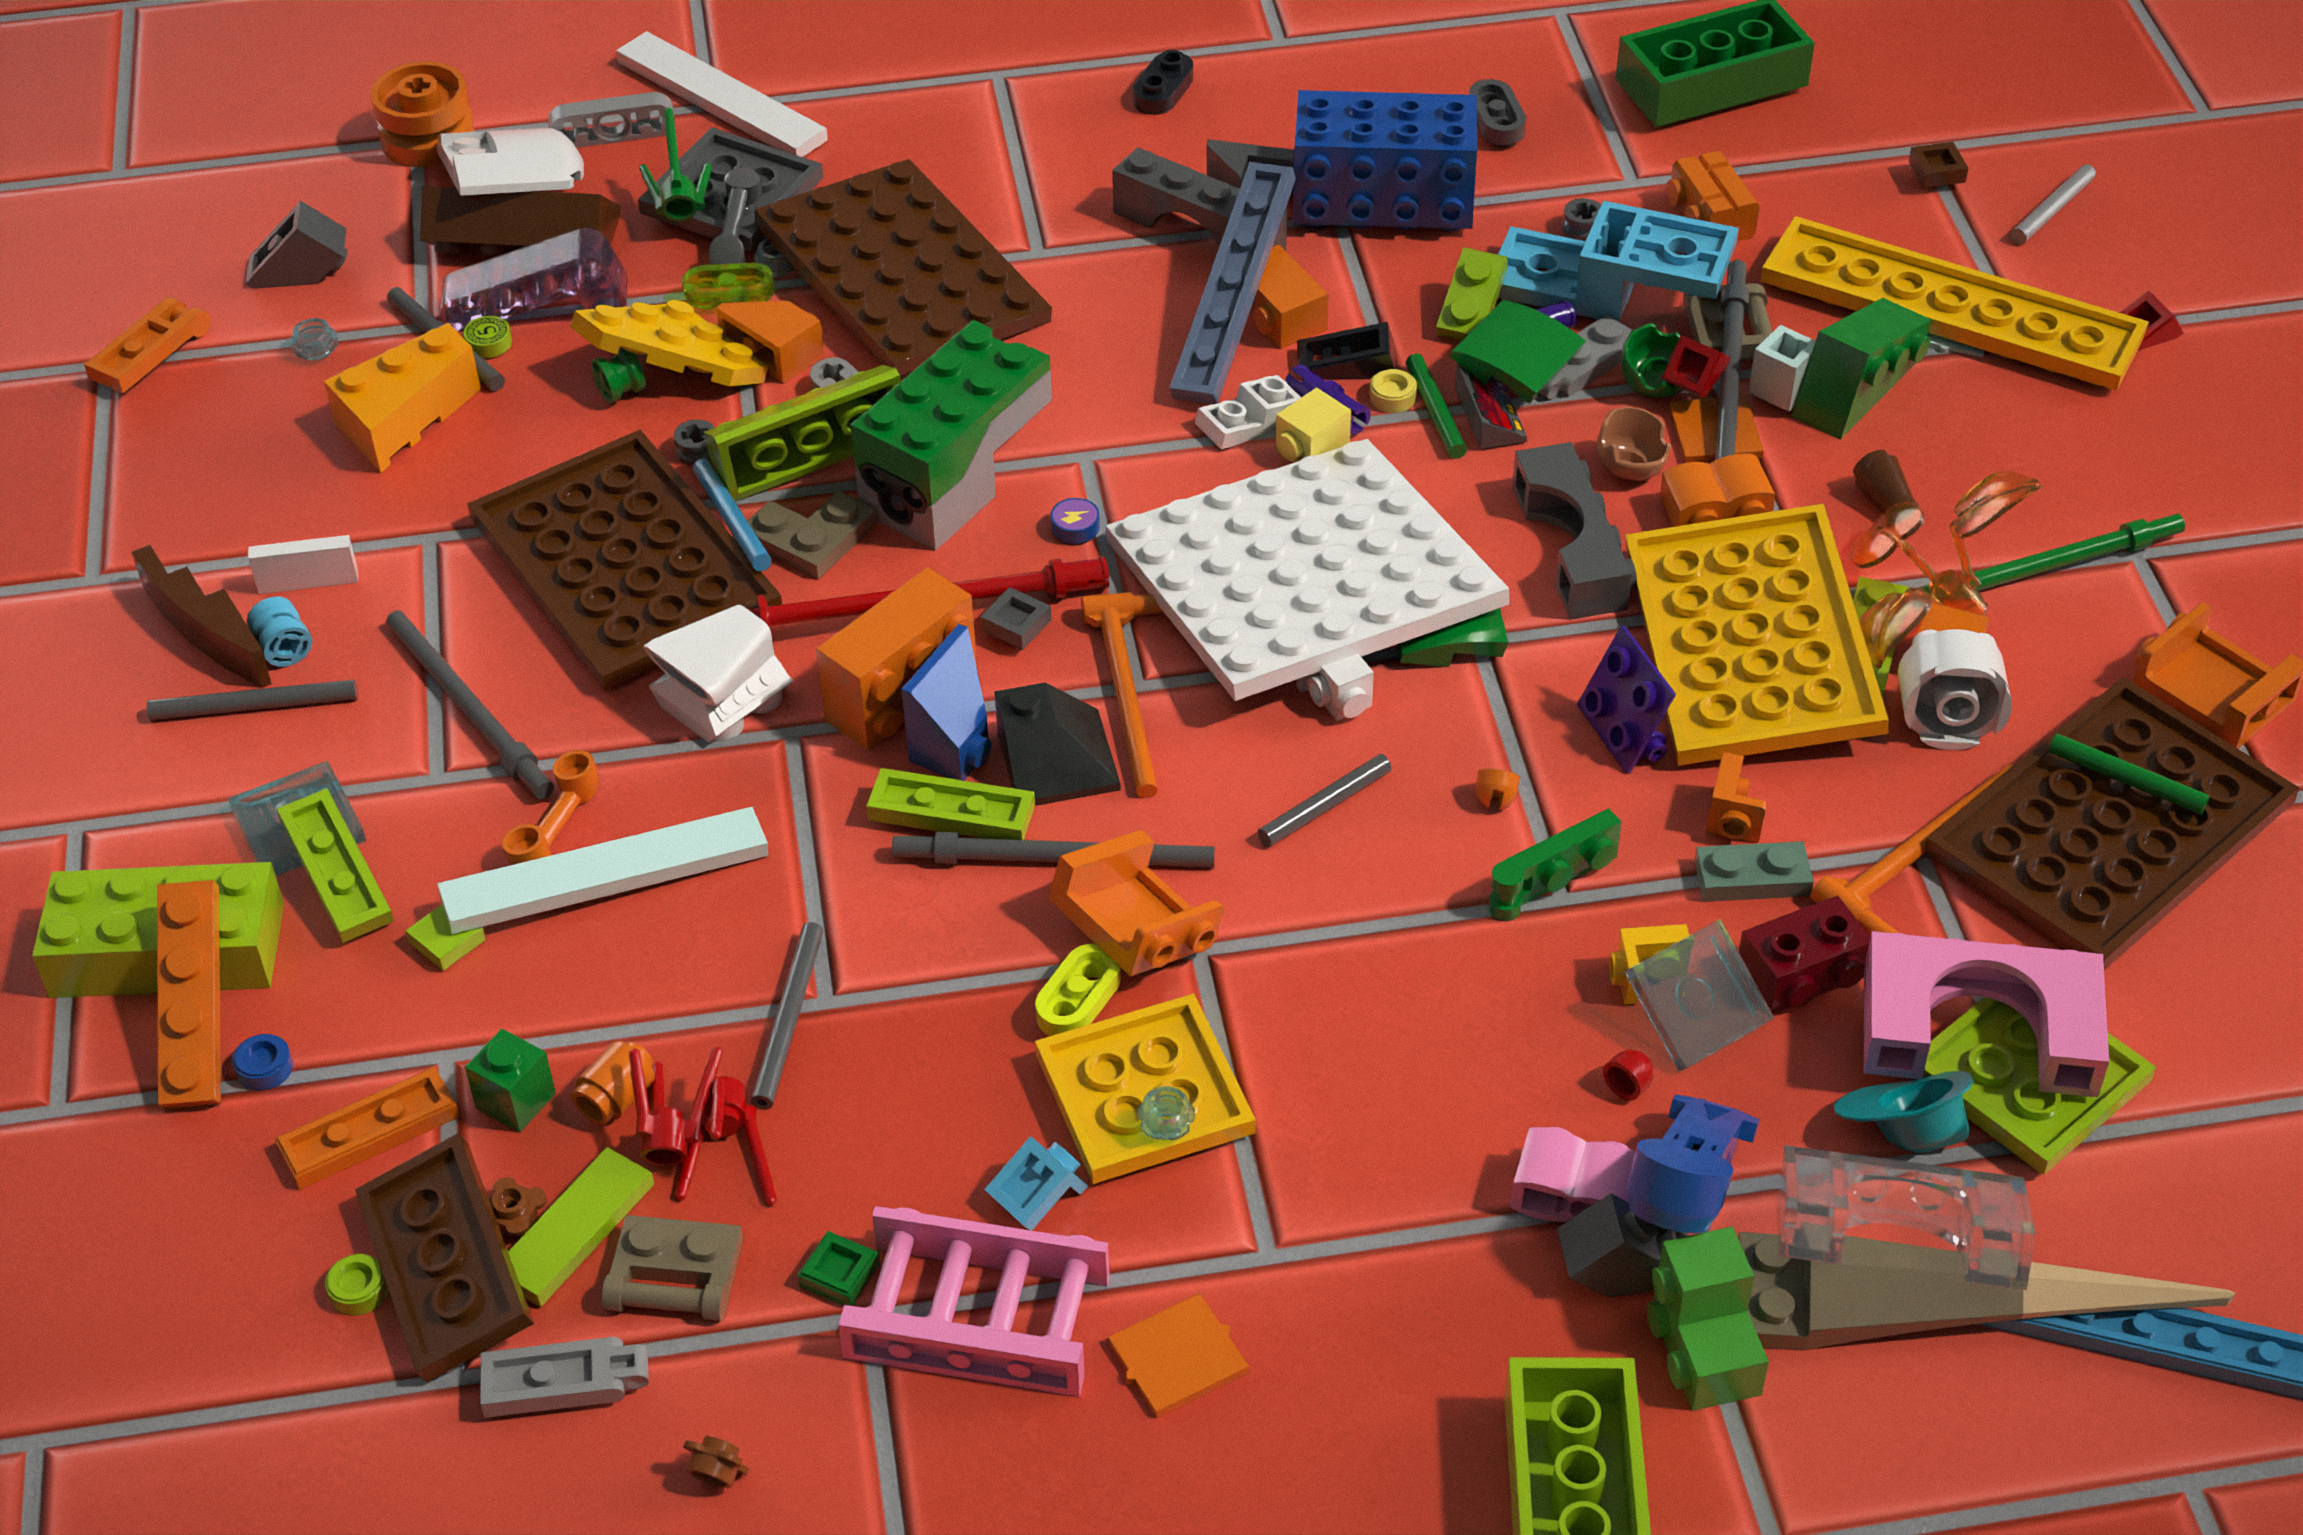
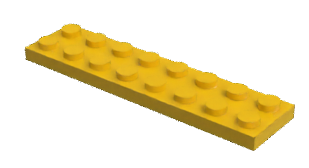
M1797 216L1793 218L1763 265L1760 282L1777 286L1780 289L1793 291L1822 300L1828 304L1839 305L1855 311L1881 298H1885L1932 319L1928 330L1930 334L2116 391L2143 341L2149 322Z

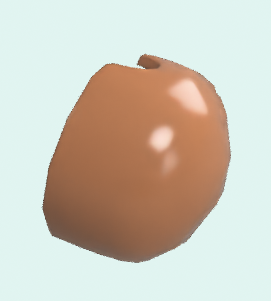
M1625 406L1611 410L1601 425L1596 444L1598 456L1604 467L1609 469L1611 474L1626 480L1642 481L1657 476L1668 461V454L1671 450V443L1666 444L1664 440L1665 424L1659 417L1644 409Z

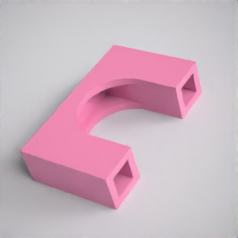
M1872 931L1864 966V1073L1922 1079L1931 1044L1930 1011L1938 1004L1951 998L1981 996L1995 999L2012 1007L2032 1027L2038 1048L2040 1092L2089 1097L2099 1096L2109 1064L2103 954Z

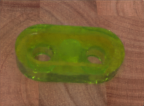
M760 263L700 265L691 268L682 277L685 301L691 306L700 309L716 308L722 303L764 302L770 300L775 292L771 269Z

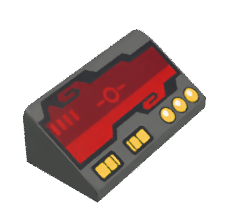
M1457 363L1455 389L1480 449L1527 442V435L1504 383L1494 376L1485 385Z

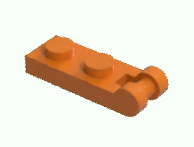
M167 297L84 364L87 376L95 382L120 393H125L192 336L196 338L204 336L210 328L211 317L209 313L196 307L187 309L182 301Z

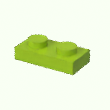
M1463 247L1436 326L1438 336L1462 341L1494 309L1508 268V258L1506 256Z

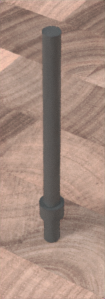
M1733 260L1728 264L1727 286L1721 292L1720 308L1725 314L1722 353L1730 356L1731 359L1720 377L1715 460L1735 454L1743 317L1749 309L1750 296L1748 288L1745 287L1747 266L1741 260Z
M397 610L390 613L386 619L389 628L499 753L500 763L511 777L518 780L521 779L538 799L549 797L554 790V785L537 766L538 759L524 743L516 742L402 611Z
M936 832L935 837L893 836L892 856L934 858L935 864H957L958 859L1058 862L1061 855L1101 842L959 838L958 832ZM1154 844L1148 866L1214 868L1215 846Z

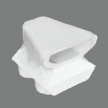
M742 605L733 606L654 638L643 646L647 655L666 673L649 685L660 707L708 743L713 740H730L738 736L743 730L744 718L750 713L761 714L776 709L782 701V691L793 682L774 655L770 628L762 619Z

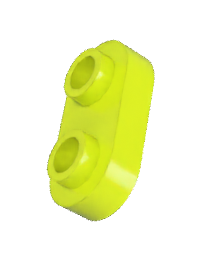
M1085 944L1072 950L1038 993L1035 1002L1036 1020L1039 1028L1045 1034L1053 1036L1091 1024L1118 989L1121 981L1120 966L1097 944ZM1092 977L1099 978L1098 980L1094 981L1088 980V978Z

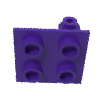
M1621 625L1577 705L1626 773H1631L1639 758H1648L1654 762L1663 758L1667 753L1665 746L1667 742L1666 737L1663 733L1658 732L1656 728L1676 693L1626 626Z

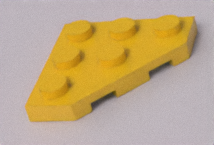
M669 300L667 304L658 305L636 302L629 307L598 305L595 309L575 310L570 328L598 349L618 354L621 347L635 354L647 355L646 363L683 373L686 366L697 372L713 373L711 381L726 386L764 383L769 367L752 355L753 352L749 347L734 342L723 334V329L720 326L707 322L694 312V308L690 304L679 300Z

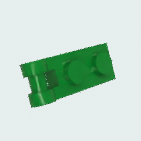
M1608 808L1496 864L1492 869L1491 875L1493 891L1489 898L1490 914L1501 921L1514 920L1520 915L1522 905L1549 891L1555 892L1562 889L1569 881L1593 869L1599 870L1607 866L1613 859L1617 858L1622 821Z

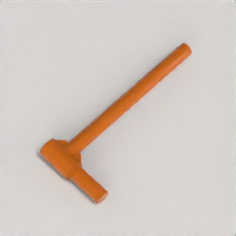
M1132 592L1081 596L1083 623H1088L1095 628L1102 627L1137 795L1141 798L1153 797L1158 789L1122 625H1126L1136 615L1164 612L1152 594L1133 596Z
M2008 764L1852 882L1842 878H1832L1829 875L1824 876L1814 886L1810 895L1811 900L1818 903L1838 895L1870 937L1872 931L1899 933L1872 913L1869 896L1926 853L1925 845L1927 838L2015 765Z

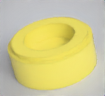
M1388 369L1372 377L1369 399L1375 408L1388 413H1399L1410 409L1416 402L1417 382L1409 373L1398 369Z

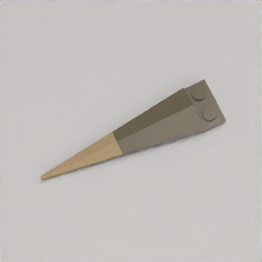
M1803 1229L1800 1230L1799 1236L1750 1232L1738 1233V1240L1754 1274L1747 1311L1763 1348L1808 1350L1918 1331L2070 1314L2227 1306L2232 1302L2236 1294L2227 1289Z

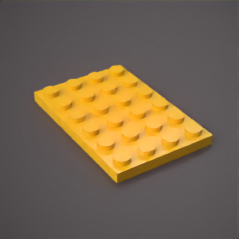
M1824 503L1625 534L1628 558L1633 561L1636 570L1637 584L1635 588L1653 663L1676 693L1666 711V717L1678 766L1719 760L1722 758L1723 752L1745 756L1888 734L1889 719Z

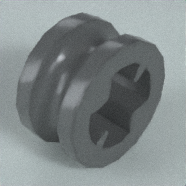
M1586 198L1575 199L1566 204L1564 209L1565 219L1562 227L1564 233L1569 238L1586 241L1601 204Z
M699 419L689 420L680 424L675 429L674 442L676 444V454L681 462L687 465H694L699 459H707L711 462L704 432L715 428L712 423Z

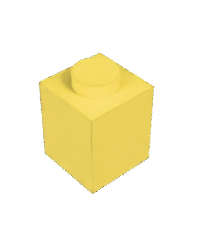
M1316 387L1276 414V451L1285 459L1295 463L1307 456L1319 455L1343 447L1350 442L1351 409Z

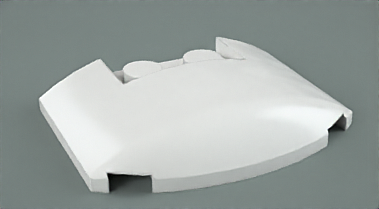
M553 128L445 133L438 136L436 143L437 153L460 196L571 189L574 187V180L581 181L584 176V162L577 148L566 135Z

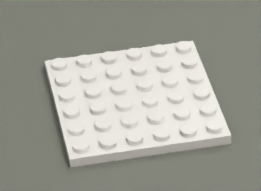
M1368 439L1349 442L1343 447L1319 455L1307 456L1301 461L1274 470H1265L1256 476L1232 484L1220 485L1211 491L1186 499H1178L1168 505L1141 514H1133L1123 520L1106 525L1107 542L1147 592L1155 597L1159 607L1234 701L1322 671V666L1359 654L1362 657L1509 605V587Z

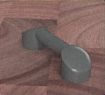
M746 168L731 170L724 176L726 195L728 197L721 235L715 237L708 250L710 270L717 279L722 281L736 280L746 270L744 247L738 238L745 206L755 203L762 193L760 176L757 172Z

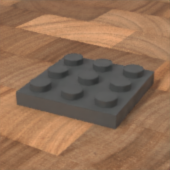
M711 127L679 159L680 174L687 176L694 183L695 188L697 187L703 166L707 163L712 166L704 196L705 209L702 211L697 210L692 218L679 222L669 220L664 215H657L655 213V202L649 190L638 199L640 214L715 239V237L721 235L728 204L724 176L727 172L734 169L746 168L753 170L760 176L762 193L755 203L745 206L738 238L744 249L752 252L766 238L765 234L755 224V209L775 203L778 200L811 191L824 178L821 163ZM670 169L656 181L659 190L665 179L670 176Z

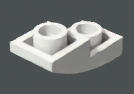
M1278 375L1266 376L1262 379L1240 383L1235 400H1226L1221 403L1198 408L1195 424L1222 450L1254 439L1275 428L1276 414L1301 397Z

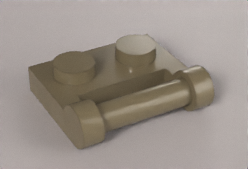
M1755 283L1745 284V287L1750 292L1749 309L1746 313H1748L1754 335H1745L1743 329L1741 359L1754 358L1755 348L1773 332L1765 308L1768 303L1765 289L1762 285ZM1727 285L1720 286L1716 299L1684 293L1683 304L1693 340L1722 352L1725 314L1720 308L1721 292Z
M625 1215L610 1274H607L603 1283V1310L623 1311L625 1306L702 1313L703 1319L723 1321L743 1243L741 1226ZM632 1280L703 1285L705 1289L632 1283Z

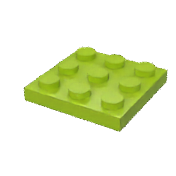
M1984 997L1931 1040L1922 1079L1950 1071L1970 1073L1974 1082L1970 1089L1962 1095L1966 1117L2044 1176L2147 1086L2153 1079L2156 1066L2108 1033L2109 1064L2098 1097L2040 1092L2038 1048L2032 1027L2012 1007L1995 999Z

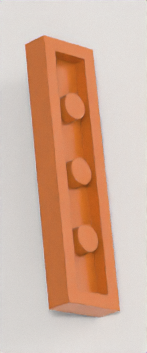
M214 880L157 884L158 1105L164 1109L221 1104L219 885Z

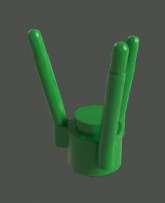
M666 108L664 116L670 176L665 179L659 190L645 164L639 166V171L655 202V213L657 215H664L669 220L682 222L692 218L697 210L702 211L705 209L704 196L712 166L708 163L703 166L696 188L687 176L680 174L673 110Z

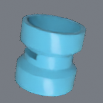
M280 596L266 598L254 605L248 613L247 626L261 647L265 660L271 665L278 667L291 666L300 662L311 650L313 643L311 634L306 625L300 621L299 613L289 599Z

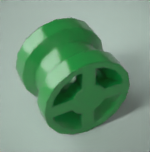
M621 348L614 357L606 359L601 356L591 361L595 383L601 395L608 403L611 404L620 400L625 392L638 393L646 389L644 372L635 353Z

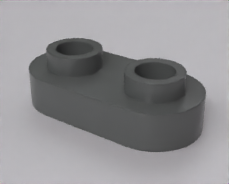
M1485 79L1474 83L1469 89V95H1477V126L1483 137L1494 145L1501 147L1510 146L1520 141L1525 135L1526 115L1511 87L1505 82L1495 79Z

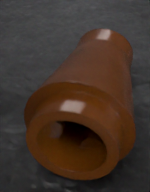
M1876 450L1858 461L1853 469V474L1856 477V487L1882 508L1895 523L1906 521L1917 512L1919 505L1912 496L1896 456L1888 455L1885 450Z

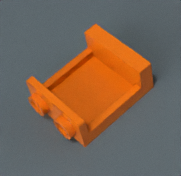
M2201 602L2188 614L2185 612L2178 614L2168 629L2158 638L2150 637L2142 644L2135 656V663L2138 664L2133 683L2239 749L2297 700L2303 683V660L2291 653L2272 668L2208 627V621L2212 607L2205 602Z
M1142 829L1061 855L1048 899L1130 977L1153 968L1163 967L1172 961L1194 953H1202L1211 948L1218 936V926L1224 911V906L1217 900L1192 908L1148 868L1155 841Z

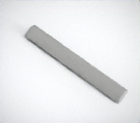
M2088 164L2082 165L2011 231V239L2019 245L2026 243L2096 177L2095 169Z

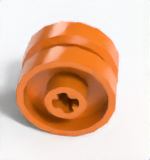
M434 61L404 63L382 74L375 80L370 90L382 150L390 160L401 165L421 168L443 165L437 153L436 143L438 136L445 133L475 132L465 77L455 67Z

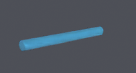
M707 459L697 460L693 465L694 474L751 565L757 571L768 569L772 562L771 557L712 464Z

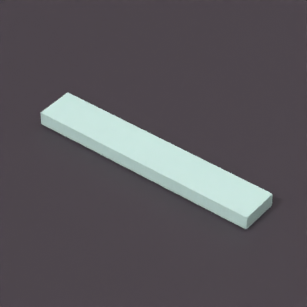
M748 807L440 882L437 885L451 934L766 857L768 856V843L753 807Z

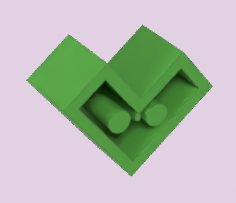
M1733 1226L1663 1241L1659 1267L1652 1270V1281L1655 1290L1653 1302L1647 1303L1646 1311L1653 1336L1656 1339L1663 1338L1668 1350L1667 1367L1673 1386L1677 1390L1684 1389L1692 1411L1762 1396L1769 1360L1747 1311L1754 1274Z

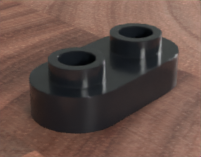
M1166 50L1154 57L1133 85V104L1135 108L1142 113L1150 115L1163 114L1172 110L1193 82L1192 59L1178 50Z

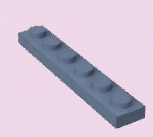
M1249 162L1170 385V391L1174 399L1207 404H1217L1219 402L1296 180L1293 167Z

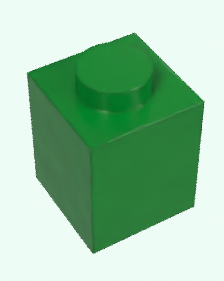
M502 1028L465 1066L476 1109L518 1132H521L556 1094L546 1052Z

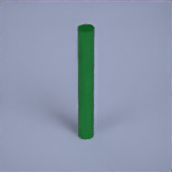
M1412 354L1407 358L1406 366L1417 382V389L1449 456L1453 459L1461 458L1466 454L1467 447L1423 356L1421 354Z
M2058 733L2055 734L2048 750L2050 754L2200 815L2204 812L2210 795Z

